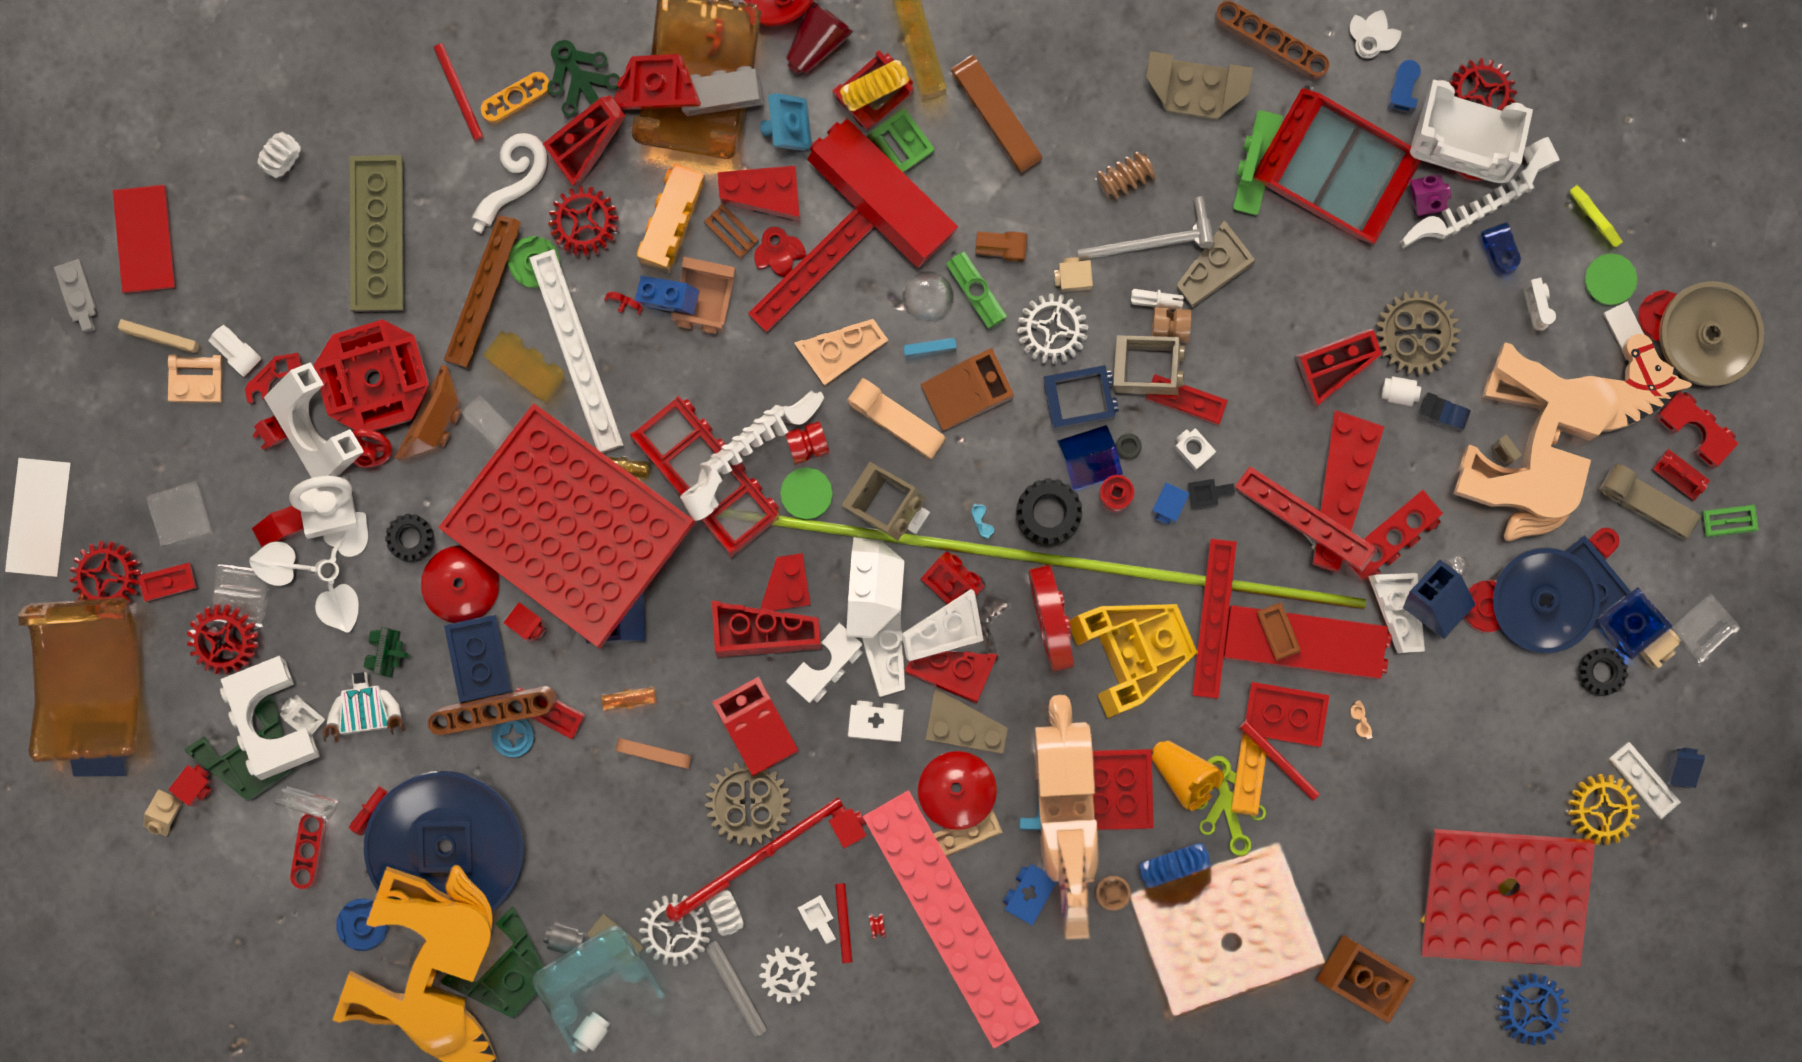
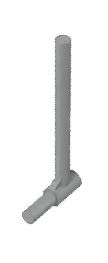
M1204 197L1194 198L1197 222L1193 226L1192 231L1078 250L1079 260L1195 241L1201 248L1212 247L1214 240L1211 223L1207 217Z

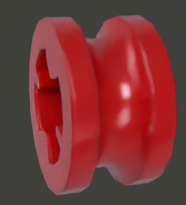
M879 914L877 918H874L873 915L869 916L872 939H876L878 935H881L882 938L885 937L883 915Z

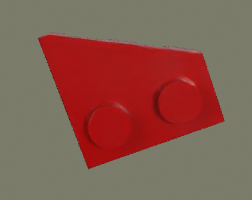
M803 553L776 557L760 608L779 611L810 606Z

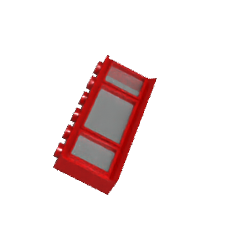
M678 395L636 431L630 433V438L634 444L637 443L645 457L650 462H653L660 471L661 476L666 482L669 481L677 491L678 496L681 497L684 492L698 483L702 469L700 464L709 461L711 455L722 450L721 447L726 444L721 438L716 440L710 433L713 429L704 418L699 420L694 414L696 409L687 398L683 401ZM729 463L732 471L727 474L718 473L722 482L719 483L714 497L719 505L714 508L711 514L699 520L710 530L713 538L719 541L727 550V555L730 558L779 519L778 505L771 497L766 499L760 491L763 488L754 477L749 479L744 473L746 468L742 463L737 465Z

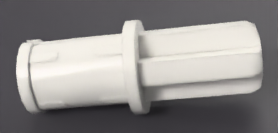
M1133 289L1131 293V303L1135 305L1164 307L1170 310L1182 309L1183 306L1182 300L1184 295L1161 293V290L1153 292Z

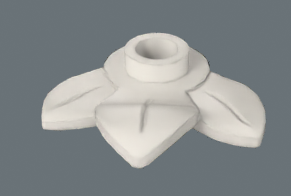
M1383 10L1371 14L1367 20L1355 15L1350 23V33L1356 40V52L1362 58L1371 59L1376 57L1380 51L1393 49L1401 38V31L1387 29V18ZM1365 42H1369L1372 44L1373 48L1371 50H1366L1363 47V44Z

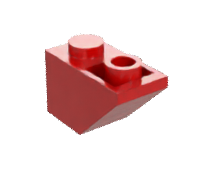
M520 602L503 622L529 643L533 640L538 641L546 631V628H544L546 622Z

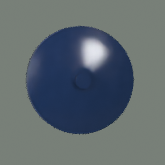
M1535 548L1513 558L1498 576L1493 592L1494 613L1503 632L1517 645L1538 653L1560 652L1579 643L1595 624L1600 606L1598 585L1590 569L1575 555L1557 548Z

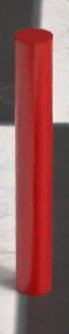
M845 883L835 884L842 963H852Z

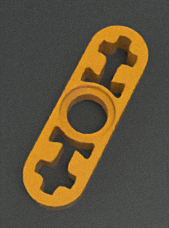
M534 72L486 99L481 105L482 116L489 123H498L542 98L549 92L547 76L541 72ZM535 79H538L540 82L544 80L545 82L542 84L543 89L540 91L537 88L530 90L529 92L532 96L528 98L522 86L526 84L527 89L534 86L533 81ZM519 91L523 94V99L519 104H511L508 101V96L511 92ZM503 97L505 104L510 109L505 111L504 106L497 110V116L487 115L486 113L489 111L488 106L498 107L502 104L499 99Z

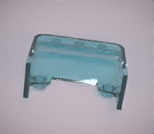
M610 926L539 970L533 977V986L573 1053L578 1049L565 1028L575 1021L578 1014L577 1007L572 998L618 970L621 977L629 983H635L647 977L660 998L665 996L628 935L621 927Z

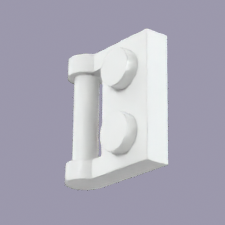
M1537 278L1530 280L1523 287L1533 328L1536 331H1544L1548 325L1555 321L1556 314L1548 307L1547 299L1550 298L1547 284H1543L1542 279Z

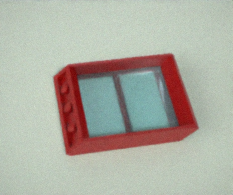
M1301 88L1256 168L1253 179L1351 236L1375 244L1422 160L1416 159L1410 154L1411 146L1321 93Z

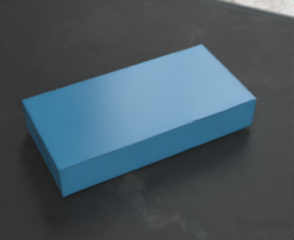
M954 338L908 344L903 348L905 359L954 352L957 349Z

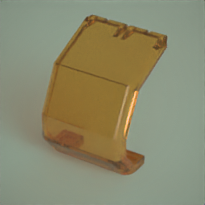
M657 0L651 55L679 54L683 57L689 74H699L701 77L711 76V72L724 70L726 73L736 72L737 68L743 66H750L754 69L761 11L757 9V4L739 1L737 6L734 5V0ZM682 107L641 109L640 115L634 116L632 137L637 143L642 145L730 159L735 156L740 144L747 107L694 116H686L682 111Z
M107 598L34 603L24 606L18 615L19 626H28L33 653L35 706L29 744V755L33 762L53 761L54 758H57L58 761L76 760L84 756V759L105 758L107 755L111 757L130 756L136 750L141 691L135 618L127 599Z

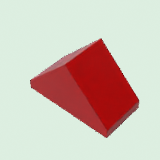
M289 506L270 513L251 529L261 547L271 542H283L304 531L301 511L293 506Z

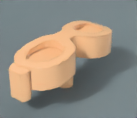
M1360 700L1356 701L1350 708L1351 717L1359 721L1355 726V731L1360 737H1365V739L1372 738L1371 727L1366 722L1364 705Z

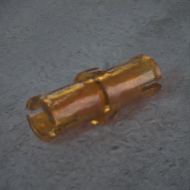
M654 686L635 690L625 688L623 692L601 694V702L604 711L623 707L633 709L635 705L656 703Z

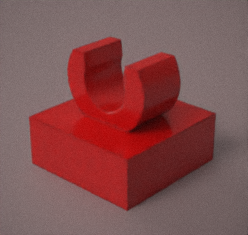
M275 415L260 420L254 426L256 429L253 434L254 439L261 436L265 442L261 446L262 449L280 444L288 438Z

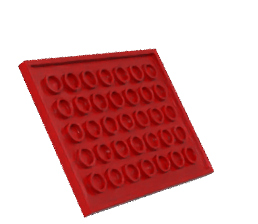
M533 403L438 528L600 649L696 522Z

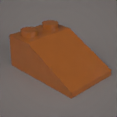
M1343 935L1318 976L1317 981L1378 1018L1390 1023L1416 978Z

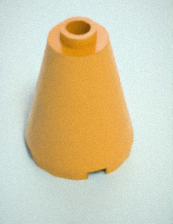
M1169 740L1161 741L1154 746L1152 761L1182 806L1187 810L1189 808L1191 811H1194L1203 806L1212 797L1210 791L1214 787L1219 789L1221 786L1224 772L1219 767Z

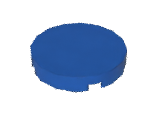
M356 899L347 903L336 919V931L340 940L353 950L369 951L378 947L387 937L389 925L376 927L366 925L374 903L373 900Z

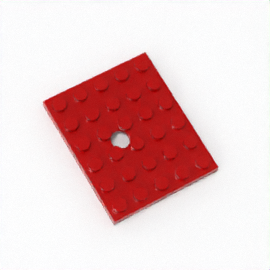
M1434 829L1421 946L1422 957L1580 967L1595 849L1594 840ZM1506 878H1513L1517 880L1520 886L1516 894L1506 896L1499 891V885Z

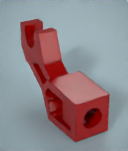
M299 353L274 356L251 381H248L245 388L247 403H254L253 395L255 392H261L262 400L265 401L264 397L270 391V384L276 378L281 380L290 370L303 366L301 355ZM287 361L288 371L277 374L278 364Z

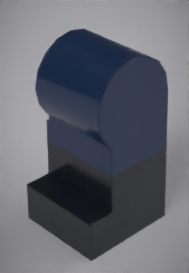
M1429 392L1424 395L1417 415L1418 418L1451 429L1464 431L1471 410L1453 404Z

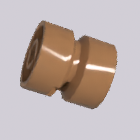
M1154 307L1152 336L1179 337L1181 343H1189L1191 310L1176 309L1174 312H1171L1169 308Z
M1118 876L1103 878L1095 888L1096 901L1106 910L1122 909L1128 904L1131 896L1128 883Z

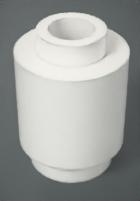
M1392 376L1391 379L1385 378L1381 398L1388 399L1387 402L1413 406L1414 401L1419 402L1421 387L1417 386L1416 380Z
M592 1012L590 1016L585 1017L572 1035L576 1038L573 1044L584 1052H587L588 1049L594 1051L607 1034V1028L610 1023L595 1012Z

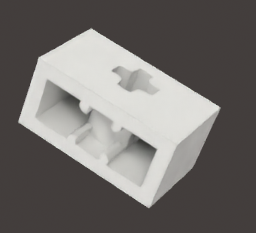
M857 701V705H851L849 738L901 742L904 710H900L898 704L883 703V708L872 707L873 702ZM874 714H879L880 719L884 720V724H879L878 728H873V723L868 722L869 718H874Z

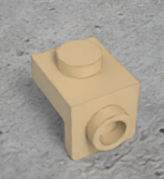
M158 789L144 814L143 827L153 834H161L167 837L170 832V825L178 813L182 801L178 797Z

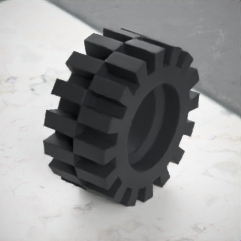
M408 513L403 516H397V519L392 520L389 523L391 525L386 529L387 536H385V541L387 542L388 550L395 557L405 562H417L421 558L424 559L427 556L426 554L431 552L432 544H434L435 540L430 524L415 514L411 515ZM414 528L419 532L420 540L415 547L406 548L401 544L400 535L403 530Z
M1599 648L1583 657L1582 662L1578 666L1580 667L1578 676H1580L1581 680L1579 681L1585 686L1584 689L1586 691L1592 692L1591 694L1606 696L1621 690L1620 688L1625 685V680L1628 678L1629 673H1627L1628 665L1624 663L1625 659L1618 654L1619 652L1616 650L1612 651L1610 648ZM1606 662L1612 667L1613 675L1608 682H1600L1594 677L1593 670L1597 663Z

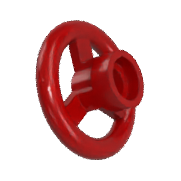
M367 429L352 431L364 451L353 462L359 467L368 468L383 464L391 457L392 445L384 435ZM361 437L375 439L381 444H372L364 441ZM376 452H384L381 456L375 458Z

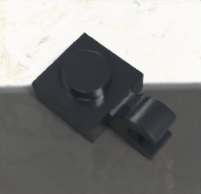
M1214 479L1188 483L1192 509L1217 506V497L1235 495L1234 483L1215 486Z

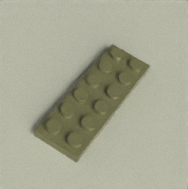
M402 155L350 156L351 312L404 311Z

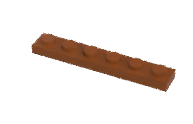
M498 215L444 361L467 367L477 338L481 333L486 314L490 309L495 290L500 283L504 266L509 259L512 245L518 235L521 221Z

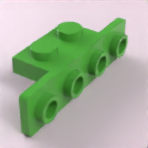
M1262 110L1257 112L1252 135L1246 136L1243 151H1247L1245 161L1240 160L1236 174L1241 176L1233 209L1252 215H1258L1265 185L1253 179V174L1281 126L1282 115Z

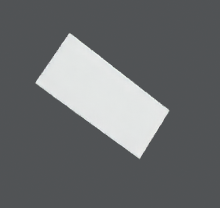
M25 458L18 459L5 572L57 577L70 463Z

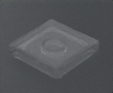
M197 481L146 496L162 547L212 531Z

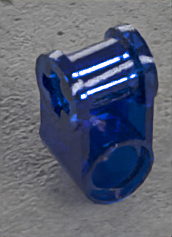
M1504 222L1481 231L1483 243L1490 254L1497 272L1503 275L1512 274L1521 262V255L1508 223ZM1505 256H1506L1507 260H1510V259L1513 260V262L1511 263V265H1509L1508 262H1506V263H1503V262H1502V260L1504 259Z

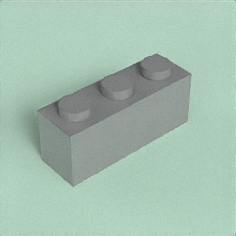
M743 66L737 68L736 72L726 73L724 70L711 72V76L690 75L701 106L682 107V111L686 116H694L763 105L760 74L750 66Z

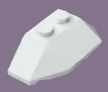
M853 538L846 637L873 638L901 612L904 560L882 540Z

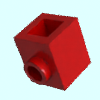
M197 764L195 767L187 765L168 790L186 805L193 807L198 800L203 801L211 791L209 786L213 781L207 778L210 773Z
M844 806L831 813L833 818L828 821L843 849L867 837L862 826L866 825V822L860 811L854 813L852 808L847 810Z

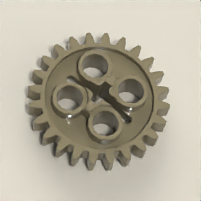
M1415 290L1412 298L1405 292L1402 295L1403 301L1394 297L1393 303L1395 306L1387 303L1385 308L1388 313L1381 312L1379 314V317L1384 322H1377L1375 325L1377 328L1382 329L1381 332L1375 334L1376 338H1382V341L1379 343L1380 348L1385 347L1381 357L1388 355L1391 357L1388 363L1389 366L1397 362L1398 372L1403 367H1407V375H1410L1413 369H1416L1418 376H1421L1423 368L1431 374L1433 372L1432 365L1440 370L1442 368L1440 360L1448 363L1451 359L1447 353L1455 354L1457 351L1451 345L1460 342L1459 339L1453 337L1461 332V329L1453 328V325L1459 321L1458 318H1450L1454 309L1447 311L1444 309L1447 301L1439 305L1437 303L1438 295H1435L1432 300L1428 299V291L1422 297H1419L1417 290ZM1427 313L1434 315L1436 324L1433 326L1427 325L1423 319L1424 315ZM1398 316H1408L1410 326L1402 327L1397 321ZM1416 327H1418L1419 332L1440 330L1441 334H1423L1419 339H1417L1415 334L1395 336L1394 333H1411ZM1428 339L1436 341L1438 345L1437 351L1431 352L1427 350L1425 341ZM1403 340L1408 341L1412 346L1411 352H1402L1399 348V342Z
M745 762L741 769L737 763H734V771L732 772L725 767L726 776L722 777L716 774V779L719 783L709 784L714 793H706V798L712 800V802L706 803L705 807L706 809L713 810L707 814V818L716 819L711 824L712 828L721 827L718 835L722 837L727 833L728 843L737 838L738 846L742 845L743 840H747L749 847H752L753 840L755 839L762 845V837L764 836L771 841L772 831L780 834L778 823L782 825L787 824L782 815H790V810L784 807L791 804V799L783 798L789 794L788 788L781 789L785 783L784 779L776 781L777 771L769 775V768L752 776ZM746 781L750 782V799L753 803L750 806L752 822L750 827L746 825V808L744 805L746 802ZM758 785H765L768 788L767 793L762 796L756 795L753 791ZM737 786L742 791L739 796L730 797L727 794L728 789ZM761 810L769 814L768 819L763 822L755 819L756 813ZM733 812H739L743 815V818L738 823H732L728 820L729 815Z

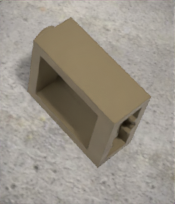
M1117 335L1113 383L1115 392L1178 395L1179 387L1184 385V371H1180V362H1185L1186 353L1185 346H1181L1180 338ZM1129 350L1173 351L1171 383L1127 382Z
M869 462L841 506L852 515L899 541L901 536L908 530L915 514L922 508L926 496L914 486ZM884 481L907 493V496L888 525L865 513Z

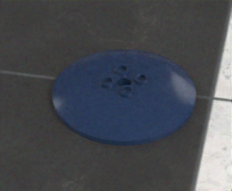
M432 771L402 781L379 801L366 828L364 860L370 880L377 892L386 867H390L425 879L433 887L447 894L445 885L453 866L458 865L462 868L468 879L484 893L490 904L491 911H493L509 895L518 879L523 860V837L512 808L491 786L463 773ZM446 839L450 841L452 849L448 852L441 851L437 845L440 840ZM389 896V897H387V898H392V899H396V900H402V899H400V898H398V897H394V896Z

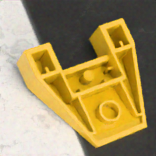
M1177 604L1100 606L1069 620L1071 633L1077 646L1095 638H1100L1119 685L1097 694L1107 718L1142 704L1197 653Z

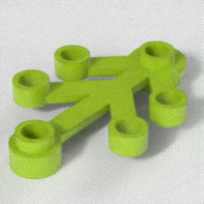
M1214 756L1208 762L1213 765L1220 764L1223 768L1224 778L1218 789L1219 796L1206 819L1200 822L1199 830L1204 835L1212 834L1215 831V823L1224 809L1232 836L1229 848L1233 854L1243 856L1250 851L1251 841L1247 836L1242 835L1237 814L1230 812L1233 792L1230 791L1227 782L1228 780L1235 783L1236 773L1231 770L1230 762L1225 757ZM1206 802L1202 807L1198 808V810L1204 809L1207 806L1208 802ZM1259 805V808L1263 813L1260 818L1250 815L1255 821L1262 820L1266 815V810L1261 805ZM1205 822L1211 823L1212 829L1210 832H1205L1202 829V825ZM1238 840L1243 841L1245 845L1241 851L1235 848V843Z

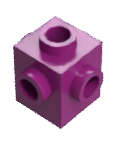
M1441 174L1410 180L1411 201L1417 216L1435 214L1448 209L1451 189L1448 183H1444Z

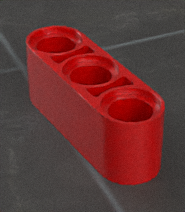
M307 813L299 822L290 873L291 883L299 889L313 887L318 879L326 832V821L322 815L317 813ZM312 817H315L319 822V828L315 832H310L307 829V821ZM308 843L312 844L315 849L314 855L309 859L305 858L302 854L303 847ZM302 870H307L310 874V880L305 885L298 881V874Z

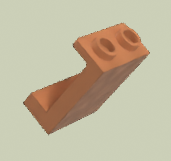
M684 257L680 282L688 283L700 290L694 315L673 312L671 320L676 322L675 326L685 329H691V325L702 327L701 331L709 334H716L717 331L723 332L736 274L735 267Z

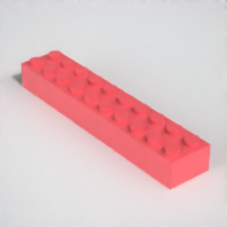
M909 790L864 815L863 818L992 1047L996 1048L1040 1023Z

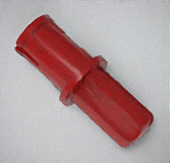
M378 786L366 804L362 803L361 806L363 808L349 825V829L359 836L363 834L379 801L388 793L385 789Z

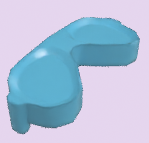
M974 504L971 514L981 537L989 539L995 529L993 526L982 522L986 507L981 504Z

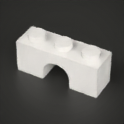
M840 623L822 641V644L831 653L830 665L824 670L817 671L811 669L803 662L786 681L808 703H811L813 700L818 703L828 692L825 687L832 680L836 683L845 673L842 668L849 661L853 664L863 653L860 650L863 644L855 637H846L847 629Z

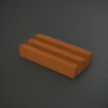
M722 203L716 211L714 210L704 220V223L741 259L759 239ZM722 212L751 240L749 243L720 216ZM715 219L744 247L741 251L712 223Z

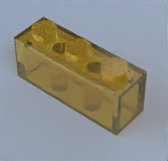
M501 331L483 354L484 358L548 405L566 382V379L562 376L564 371L553 362L550 365L541 360L543 355L533 347H530L529 350L521 345L523 340L510 331L507 335Z

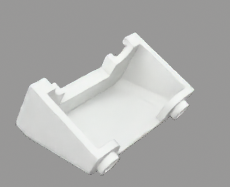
M1433 79L1415 131L1410 154L1416 159L1496 183L1508 182L1522 163L1533 109L1526 108L1520 103H1512L1502 111L1454 97L1455 89L1449 82Z

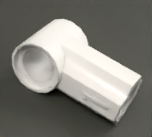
M225 325L218 328L208 340L243 377L262 359L248 344L240 341Z

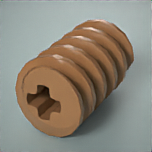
M1135 152L1133 154L1134 161L1130 157H1126L1124 159L1125 166L1119 161L1116 162L1115 170L1108 166L1106 168V175L1102 171L1097 172V179L1108 199L1110 194L1118 199L1119 189L1128 194L1127 185L1129 184L1135 190L1138 189L1137 180H1140L1144 185L1147 184V175L1153 180L1156 179L1152 164L1144 152L1143 156Z

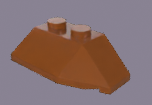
M441 365L395 455L398 461L405 462L436 452L440 446L444 447L450 436V433L447 431L451 423L456 424L462 413V410L459 409L461 403L447 366Z

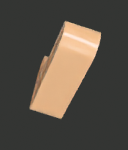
M864 378L860 380L847 399L848 404L931 460L946 440L943 434L882 394L878 387Z

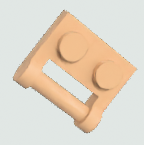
M171 354L168 356L169 402L222 403V355H213V358L178 357V355ZM178 368H213V375H178Z

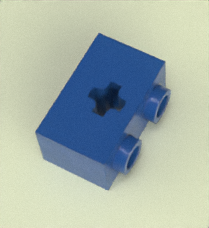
M641 275L635 301L648 308L694 315L700 290L688 283Z
M1030 864L1028 868L1022 867L1016 877V880L1020 883L1015 891L1009 890L1002 903L1007 905L1004 909L1005 911L1033 926L1057 881H1052L1045 871ZM1030 886H1033V893L1036 894V897L1034 899L1029 898L1028 901L1024 900L1025 894L1022 892V889H1028Z

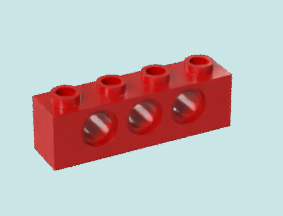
M1422 490L1364 538L1365 541L1376 547L1379 551L1380 559L1377 562L1370 561L1361 572L1343 559L1342 561L1360 583L1365 579L1370 582L1368 576L1379 575L1381 571L1378 568L1385 562L1391 565L1401 556L1398 551L1405 545L1409 549L1421 539L1418 534L1424 529L1430 532L1440 524L1441 521L1438 518L1443 512L1427 493ZM1408 515H1415L1419 518L1420 525L1418 528H1411L1407 524ZM1394 531L1399 535V544L1392 545L1388 542V532Z

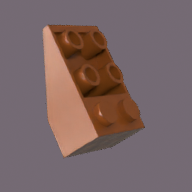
M992 348L970 357L921 383V387L942 431L1014 399V393Z

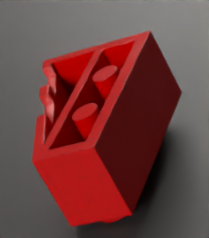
M611 95L604 96L542 144L572 186L583 183L626 116Z
M795 166L717 172L721 203L800 222Z
M1367 329L1296 355L1295 358L1312 405L1318 406L1322 403L1324 399L1342 387L1354 375H1357L1381 356L1382 352L1374 329Z

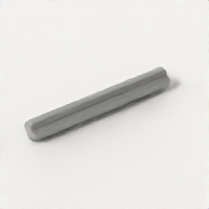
M713 941L705 947V950L755 1037H759L767 1029L719 943Z

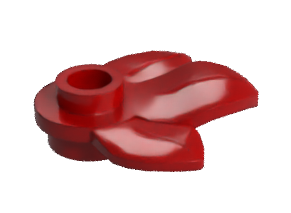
M776 226L769 227L762 234V244L757 247L754 253V261L758 269L770 265L772 270L781 277H785L791 271L793 259L806 257V250L802 242L797 237L787 236L782 228ZM773 235L779 236L780 241L778 244H771L770 238Z

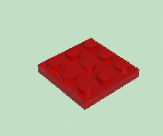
M1152 749L1092 751L1095 792L1093 794V806L1097 830L1154 829Z

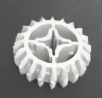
M1049 294V302L1046 303L1044 297L1039 296L1040 305L1038 306L1034 301H1031L1029 305L1033 311L1026 308L1022 311L1028 319L1022 317L1018 321L1026 326L1020 327L1017 330L1019 334H1026V336L1020 338V344L1029 342L1024 351L1027 353L1034 349L1035 352L1032 355L1034 360L1038 357L1039 353L1042 354V363L1044 364L1047 362L1048 356L1052 357L1051 362L1053 365L1057 363V356H1060L1063 363L1067 362L1065 353L1074 358L1076 353L1073 347L1082 350L1083 345L1078 340L1086 341L1087 339L1085 334L1080 333V331L1088 330V325L1080 324V322L1086 320V316L1076 315L1081 310L1080 306H1076L1073 310L1070 308L1073 304L1072 299H1069L1066 305L1063 304V295L1059 296L1058 302H1054V295ZM1054 309L1053 315L1049 320H1033L1040 312ZM1061 312L1070 317L1074 325V331L1061 323ZM1056 317V329L1060 330V332L1057 333L1055 331V335H1052L1051 341H1049V329L1045 327L1047 325L1050 327ZM1031 328H1035L1044 334V347L1035 341ZM1072 338L1066 346L1059 349H1051L1056 339Z
M677 894L672 896L673 903L671 904L673 907L679 904ZM663 896V906L659 902L654 901L653 905L657 910L655 912L649 908L645 910L647 914L651 915L650 920L641 918L642 923L648 924V928L639 929L640 933H648V937L641 939V942L647 943L650 941L651 946L647 947L646 952L650 953L655 949L657 952L653 957L654 960H658L662 954L664 955V965L668 964L669 958H673V966H678V958L682 957V961L686 965L689 963L687 955L690 954L694 960L698 958L694 952L696 948L701 952L705 951L700 942L708 943L710 941V938L703 937V932H711L710 927L703 928V923L710 921L709 917L700 918L699 915L705 911L703 907L697 911L692 910L689 913L696 921L697 933L688 930L684 926V917H682L681 921H679L681 925L679 928H682L683 932L689 935L677 934L671 944L672 936L670 934L672 932L669 933L668 929L662 926H674L676 922L665 923L656 920L666 910L667 905L670 904L667 896ZM683 896L682 901L688 898V896ZM654 928L666 933L667 945L665 949L657 943L654 936ZM680 938L695 940L685 951L673 952Z

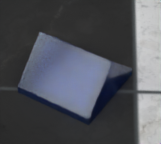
M1107 425L1057 440L1073 490L1105 481L1113 475H1123L1117 447Z
M1638 587L1597 619L1613 646L1631 660L1673 627Z

